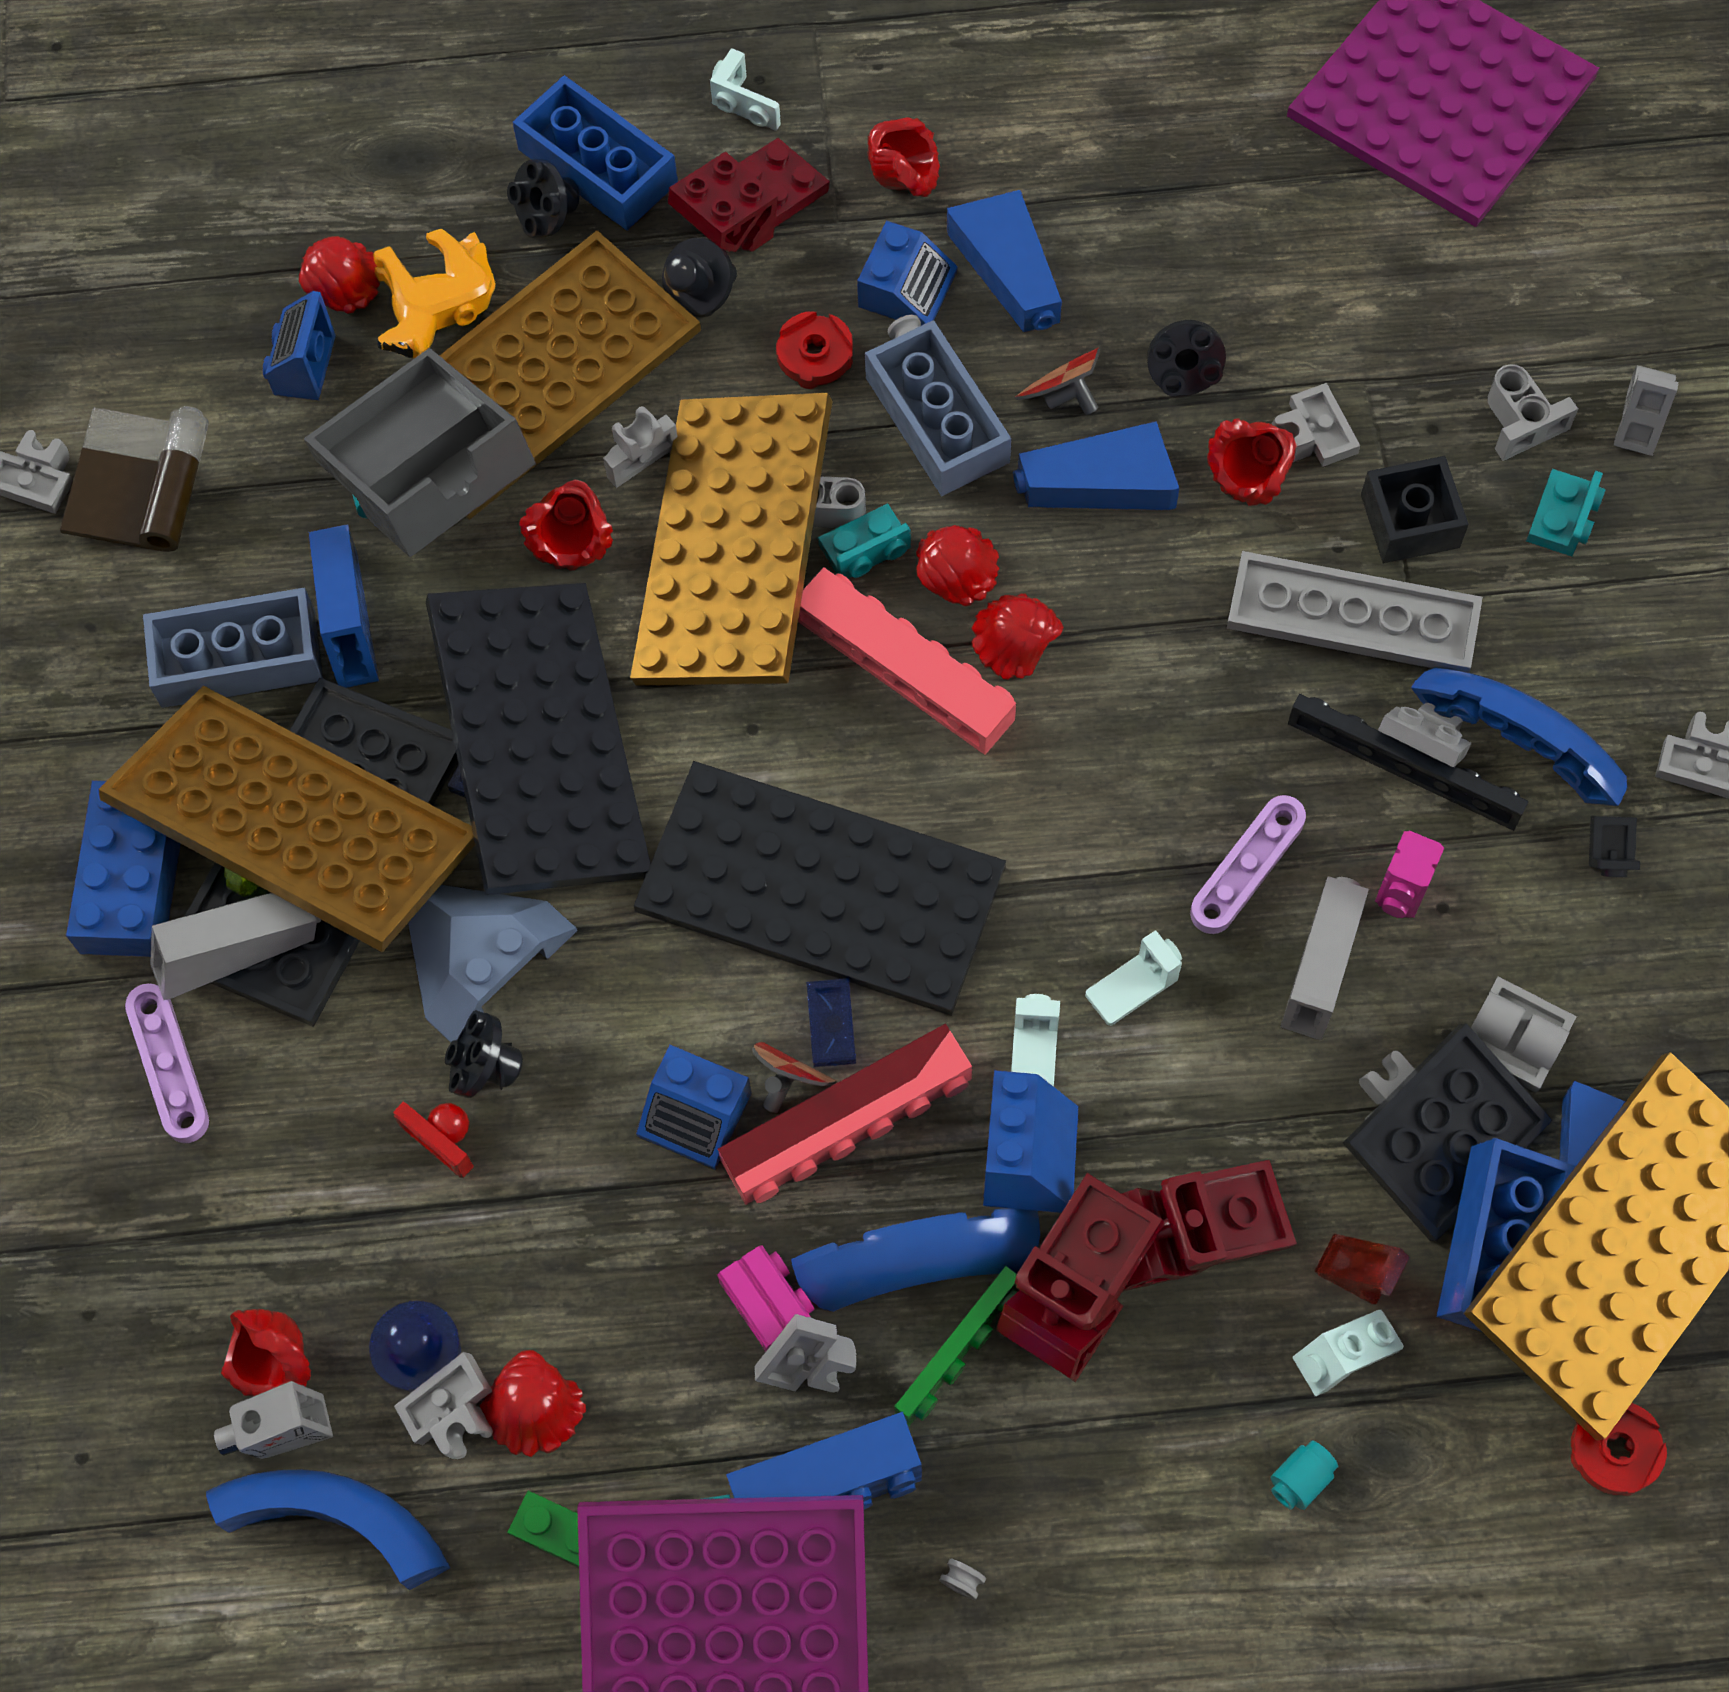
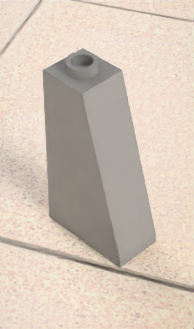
M1327 877L1282 1019L1281 1028L1322 1040L1336 1004L1369 891L1368 888L1361 887L1357 881L1347 877H1337L1336 879Z
M270 893L153 925L150 965L163 1000L174 998L313 941L316 924L321 922V919Z

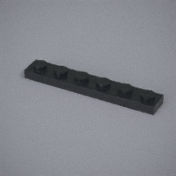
M1299 693L1292 706L1288 725L1508 829L1515 830L1529 802L1521 798L1515 790L1509 787H1498L1483 780L1473 770L1467 768L1459 769L1443 763L1368 726L1358 716L1345 715L1330 708L1322 699L1316 697L1308 698Z

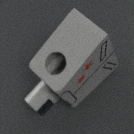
M292 1381L232 1405L229 1410L232 1424L216 1429L214 1432L216 1446L223 1456L240 1451L260 1459L269 1458L333 1437L324 1395Z

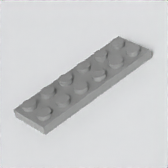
M1242 551L1227 629L1417 666L1451 669L1469 673L1472 665L1483 597Z

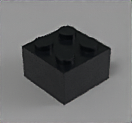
M1446 456L1367 471L1361 498L1383 564L1461 547L1469 524Z

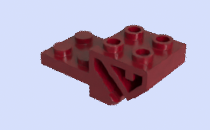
M776 138L741 162H737L726 151L670 186L668 204L721 249L736 253L740 247L744 251L753 252L773 238L776 226L829 191L830 181L782 140Z
M1270 1160L1204 1174L1198 1171L1162 1180V1190L1160 1191L1136 1188L1122 1193V1195L1165 1221L1164 1226L1123 1291L1198 1275L1214 1265L1289 1249L1297 1244Z
M1087 1173L1040 1248L1034 1246L1017 1273L1015 1284L1019 1291L1004 1304L996 1331L1076 1382L1121 1311L1123 1305L1117 1299L1164 1226L1165 1221Z

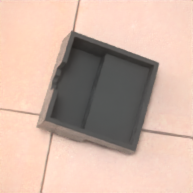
M430 348L304 438L315 461L357 498L367 519L409 557L419 552L536 464L517 420Z

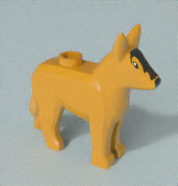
M443 229L426 234L428 243L437 247L444 255L446 274H432L413 278L390 246L373 253L374 262L377 266L375 267V275L379 281H384L389 286L392 293L393 311L399 322L396 327L387 330L378 337V348L414 359L431 347L436 330L456 323L460 326L468 325L476 319L478 314L488 309L495 290V281L487 261L486 246L484 243L479 242L475 232L469 234L461 242H458Z

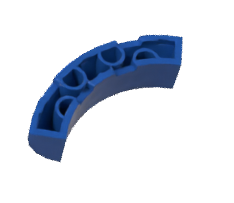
M1433 668L1425 671L1412 685L1411 689L1423 704H1433L1435 706L1434 711L1437 714L1449 718L1457 716L1471 724H1476L1481 719L1487 725L1501 730L1502 737L1517 744L1526 751L1534 749L1541 756L1555 761L1553 770L1578 793L1585 803L1619 806L1627 789V776L1611 756L1575 723L1538 699L1493 679L1451 669Z
M995 1209L991 1216H978L967 1219V1215L963 1212L935 1216L868 1231L863 1234L864 1241L851 1242L838 1246L836 1243H830L791 1259L798 1284L807 1297L818 1307L834 1312L856 1302L907 1287L960 1277L1000 1274L1005 1266L1017 1274L1034 1246L1038 1247L1040 1239L1038 1211Z
M304 1469L274 1470L234 1479L206 1491V1498L216 1525L228 1533L259 1521L289 1515L310 1516L350 1528L369 1540L382 1553L392 1567L399 1582L408 1590L451 1568L438 1544L426 1528L408 1510L391 1497L370 1485L346 1476Z

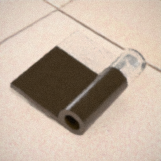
M183 406L180 409L173 410L169 421L93 407L62 520L61 533L164 552L178 549L209 426L208 419L203 416L200 410L190 406Z

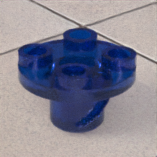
M409 1301L391 1308L379 1319L371 1334L369 1351L372 1364L380 1377L389 1385L411 1393L459 1356L461 1353V1343L455 1323L442 1308L425 1301Z

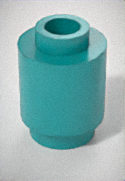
M1311 1440L1306 1446L1300 1445L1271 1475L1270 1479L1274 1485L1271 1492L1286 1508L1292 1510L1296 1506L1301 1510H1305L1334 1479L1333 1472L1338 1468V1463L1327 1449L1316 1441Z

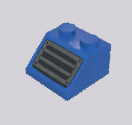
M886 220L857 280L858 307L895 320L905 315H916L920 319L922 326L935 320L957 273L958 266L922 232Z
M312 291L283 308L280 322L275 323L273 326V348L271 355L266 356L264 359L263 376L265 379H268L274 395L319 400L336 336L321 292Z
M669 1045L651 1082L636 1133L637 1137L716 1170L720 1161L718 1148L729 1142L752 1094L749 1078Z

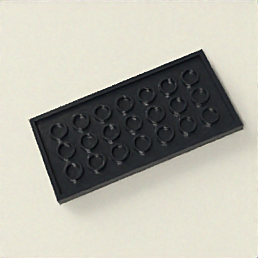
M586 583L428 593L426 607L485 895L645 878L647 872L650 871L651 863Z
M322 678L318 679L290 729L291 732L432 806L458 760L452 730ZM215 862L184 917L270 894L271 892ZM321 920V922L316 924L313 941L210 983L314 1027L360 940Z
M693 761L650 864V871L645 876L633 906L637 913L952 1016L1005 871L1006 860Z

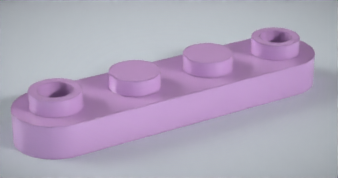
M1286 795L1277 796L1271 799L1195 896L1190 916L1196 928L1204 933L1216 934L1229 927L1302 831L1306 812L1303 805L1297 799ZM1285 817L1289 820L1290 824L1280 825L1277 823L1276 818ZM1212 909L1218 913L1219 917L1210 919L1205 916L1204 912Z
M142 984L129 993L125 1003L126 1013L162 1125L175 1141L191 1143L205 1134L209 1125V1115L171 1000H163L158 985ZM157 1004V1009L154 1013L145 1014V1009L149 1005ZM194 1117V1122L190 1127L181 1128V1123L185 1118Z

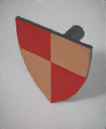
M1099 347L1043 376L1016 395L1015 399H1029L1045 394L1044 397L1048 407L1053 409L1076 398L1085 415L1096 411L1099 407L1084 377L1093 373L1100 353Z
M764 1042L756 1043L752 1048L753 1054L761 1063L773 1072L778 1073L767 1078L765 1081V1089L768 1095L762 1106L773 1113L779 1112L794 1079L818 1086H832L837 1082L835 1079Z

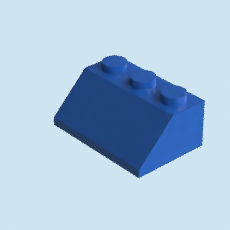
M994 1070L983 1206L1062 1213L1074 1194L1078 1106L1038 1074Z

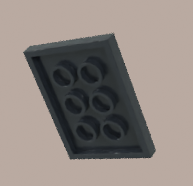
M1465 1023L1459 1024L1343 1144L1428 1240L1437 1241L1456 1222L1471 1147L1497 1138L1527 1148L1551 1123L1552 1119L1470 1026Z

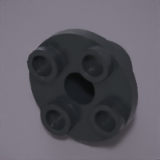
M532 159L524 162L518 169L514 182H510L507 187L508 200L514 205L518 219L523 226V231L528 237H547L557 233L564 223L566 214L574 212L580 200L576 183L569 177H561L555 166L544 159Z
M704 238L687 239L678 244L666 259L662 273L663 289L693 316L708 317L717 311L729 297L737 277V270L727 252L711 240Z
M1181 320L1164 327L1153 338L1147 352V365L1153 381L1165 394L1172 397L1197 394L1217 384L1222 379L1226 363L1225 347L1218 332L1208 324L1196 320Z
M477 1010L473 1011L468 1018L466 1030L459 1041L453 1040L448 1046L445 1054V1064L451 1066L449 1092L464 1098H471L483 1088L487 1081L499 1085L500 1090H502L503 1087L512 1085L518 1078L523 1064L522 1053L519 1049L512 1047L511 1042L501 1043L502 1026L496 1016Z

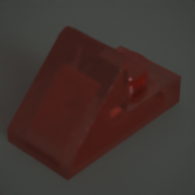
M1333 1234L1315 1272L1333 1284L1376 1305L1382 1294L1391 1295L1410 1257L1398 1247Z

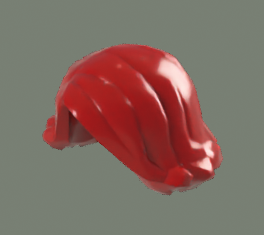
M907 117L876 124L868 135V160L876 181L883 187L890 190H909L913 196L928 197L937 186L940 164L937 146L933 141L934 134L931 130L927 129L921 120Z
M331 236L315 242L313 246H309L306 250L303 262L301 263L299 283L303 291L307 294L312 291L321 292L325 305L335 311H343L350 314L354 313L357 308L363 309L368 307L369 302L379 293L377 288L380 285V281L375 275V267L377 266L374 262L373 252H366V247L363 244L352 243L344 237Z
M1240 418L1233 419L1232 422L1225 420L1215 430L1214 437L1209 439L1207 462L1214 474L1213 480L1221 485V491L1224 494L1231 495L1234 500L1246 502L1248 506H1257L1260 503L1267 505L1272 502L1274 496H1278L1281 493L1280 485L1285 481L1286 475L1292 466L1297 444L1292 433L1270 423L1259 421L1248 423L1245 420H1240Z
M576 479L551 490L542 498L540 503H535L528 507L525 511L526 515L519 522L521 533L526 538L524 545L527 549L533 552L534 557L538 561L553 564L556 569L567 567L570 571H573L580 566H588L590 563H594L595 559L601 560L606 554V549L611 547L613 542L610 535L613 531L612 525L607 523L606 515L601 508L597 496L587 483Z
M953 525L936 531L933 530L927 533L926 539H921L919 542V547L916 551L919 560L917 576L923 586L946 601L959 603L965 607L971 606L975 600L982 601L986 599L987 593L992 591L997 584L995 578L998 576V570L1000 569L996 565L999 558L998 551L993 549L992 541L990 539H982L981 532L975 528L967 529Z
M1023 593L1018 596L1003 595L999 601L993 600L991 603H988L987 608L980 610L975 616L977 620L971 629L976 636L971 642L975 653L979 655V659L985 668L991 667L994 673L998 676L1000 675L1002 679L1009 680L1013 676L1023 679L1025 676L1033 674L1049 642L1060 636L1064 627L1060 619L1056 617V613L1049 609L1046 604L1040 602V600L1032 599Z
M265 1309L237 1310L230 1315L234 1331L221 1374L231 1383L234 1389L243 1393V1396L254 1397L291 1381L306 1387L307 1381L310 1380L311 1376L310 1363L304 1354L302 1333L291 1317L282 1312Z
M523 1350L514 1356L495 1378L493 1385L490 1386L492 1392L484 1397L485 1400L480 1404V1408L493 1430L492 1436L497 1441V1444L506 1445L514 1455L522 1452L529 1457L534 1456L539 1450L548 1454L561 1447L562 1442H567L576 1434L574 1427L581 1422L583 1414L586 1412V1404L580 1400L583 1397V1392L578 1388L577 1383L572 1380H565L556 1367L546 1362L534 1350Z

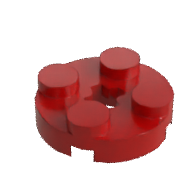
M803 312L790 318L779 332L780 337L776 343L778 364L781 370L789 378L797 381L802 388L813 389L818 385L833 382L840 378L853 364L852 334L848 326L834 315L829 314L828 318L817 316V312ZM813 343L816 347L824 346L820 353H808V344Z
M1631 1403L1606 1439L1595 1440L1577 1423L1571 1436V1463L1581 1473L1582 1477L1596 1489L1607 1494L1631 1496L1648 1487L1661 1474L1667 1459L1666 1442L1663 1444L1662 1435L1658 1430L1660 1426L1655 1418L1642 1407ZM1618 1437L1624 1438L1626 1440L1624 1448L1630 1452L1629 1457L1620 1456L1618 1459L1614 1458L1611 1455V1449L1607 1447V1441H1615Z

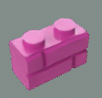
M1410 830L1404 831L1375 899V902L1378 906L1382 907L1384 912L1396 918L1415 917L1443 853L1444 847L1441 843Z
M761 1245L744 1255L739 1261H735L720 1271L717 1276L720 1285L766 1352L795 1314L811 1317L809 1313L815 1309L801 1288L793 1291L784 1277L789 1275L790 1272L779 1254L775 1251L768 1255Z

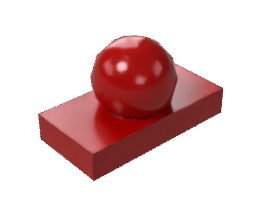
M403 1101L393 1112L399 1126L457 1176L464 1178L474 1167L468 1155L455 1145L464 1139L469 1128L468 1115L463 1108L453 1103L439 1104L431 1110L426 1120Z

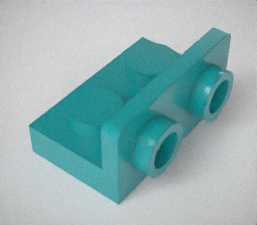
M1552 469L1526 542L1571 557L1578 543L1586 545L1594 525V521L1587 519L1590 510L1598 511L1606 490L1599 487L1603 473L1595 471L1591 481Z
M887 503L818 537V543L836 574H842L846 578H857L870 571L872 566L885 560H895L901 557L907 549L911 548V529L907 523L901 525Z

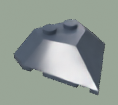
M440 885L408 922L426 1020L450 1043L453 1040L459 1041L466 1030L468 1018L473 1011L483 1012L482 1006L538 952L546 959L550 958L577 932V928L547 901L504 894L485 895L484 891Z

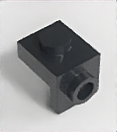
M1591 815L1589 866L1601 869V876L1627 877L1628 870H1640V861L1635 860L1637 817Z

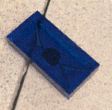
M849 978L806 982L813 1068L856 1064Z

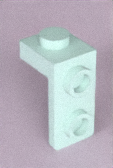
M731 48L723 61L719 60L714 67L710 80L712 104L724 112L735 113L749 119L757 126H765L777 131L781 125L779 104L776 101L740 87L747 77L745 54Z
M1155 930L1142 939L1139 955L1087 989L1085 996L1106 1024L1112 1026L1178 981L1182 965L1181 954L1170 939L1163 940Z
M1030 994L1025 998H1017L1011 1072L1038 1074L1054 1086L1060 1001L1051 1000L1049 996L1043 994Z
M1377 1310L1322 1333L1292 1358L1316 1397L1329 1391L1351 1373L1398 1353L1404 1346L1384 1312Z

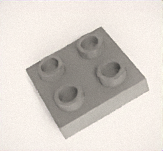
M1498 976L1471 1029L1523 1087L1537 1094L1560 1053L1577 1016Z

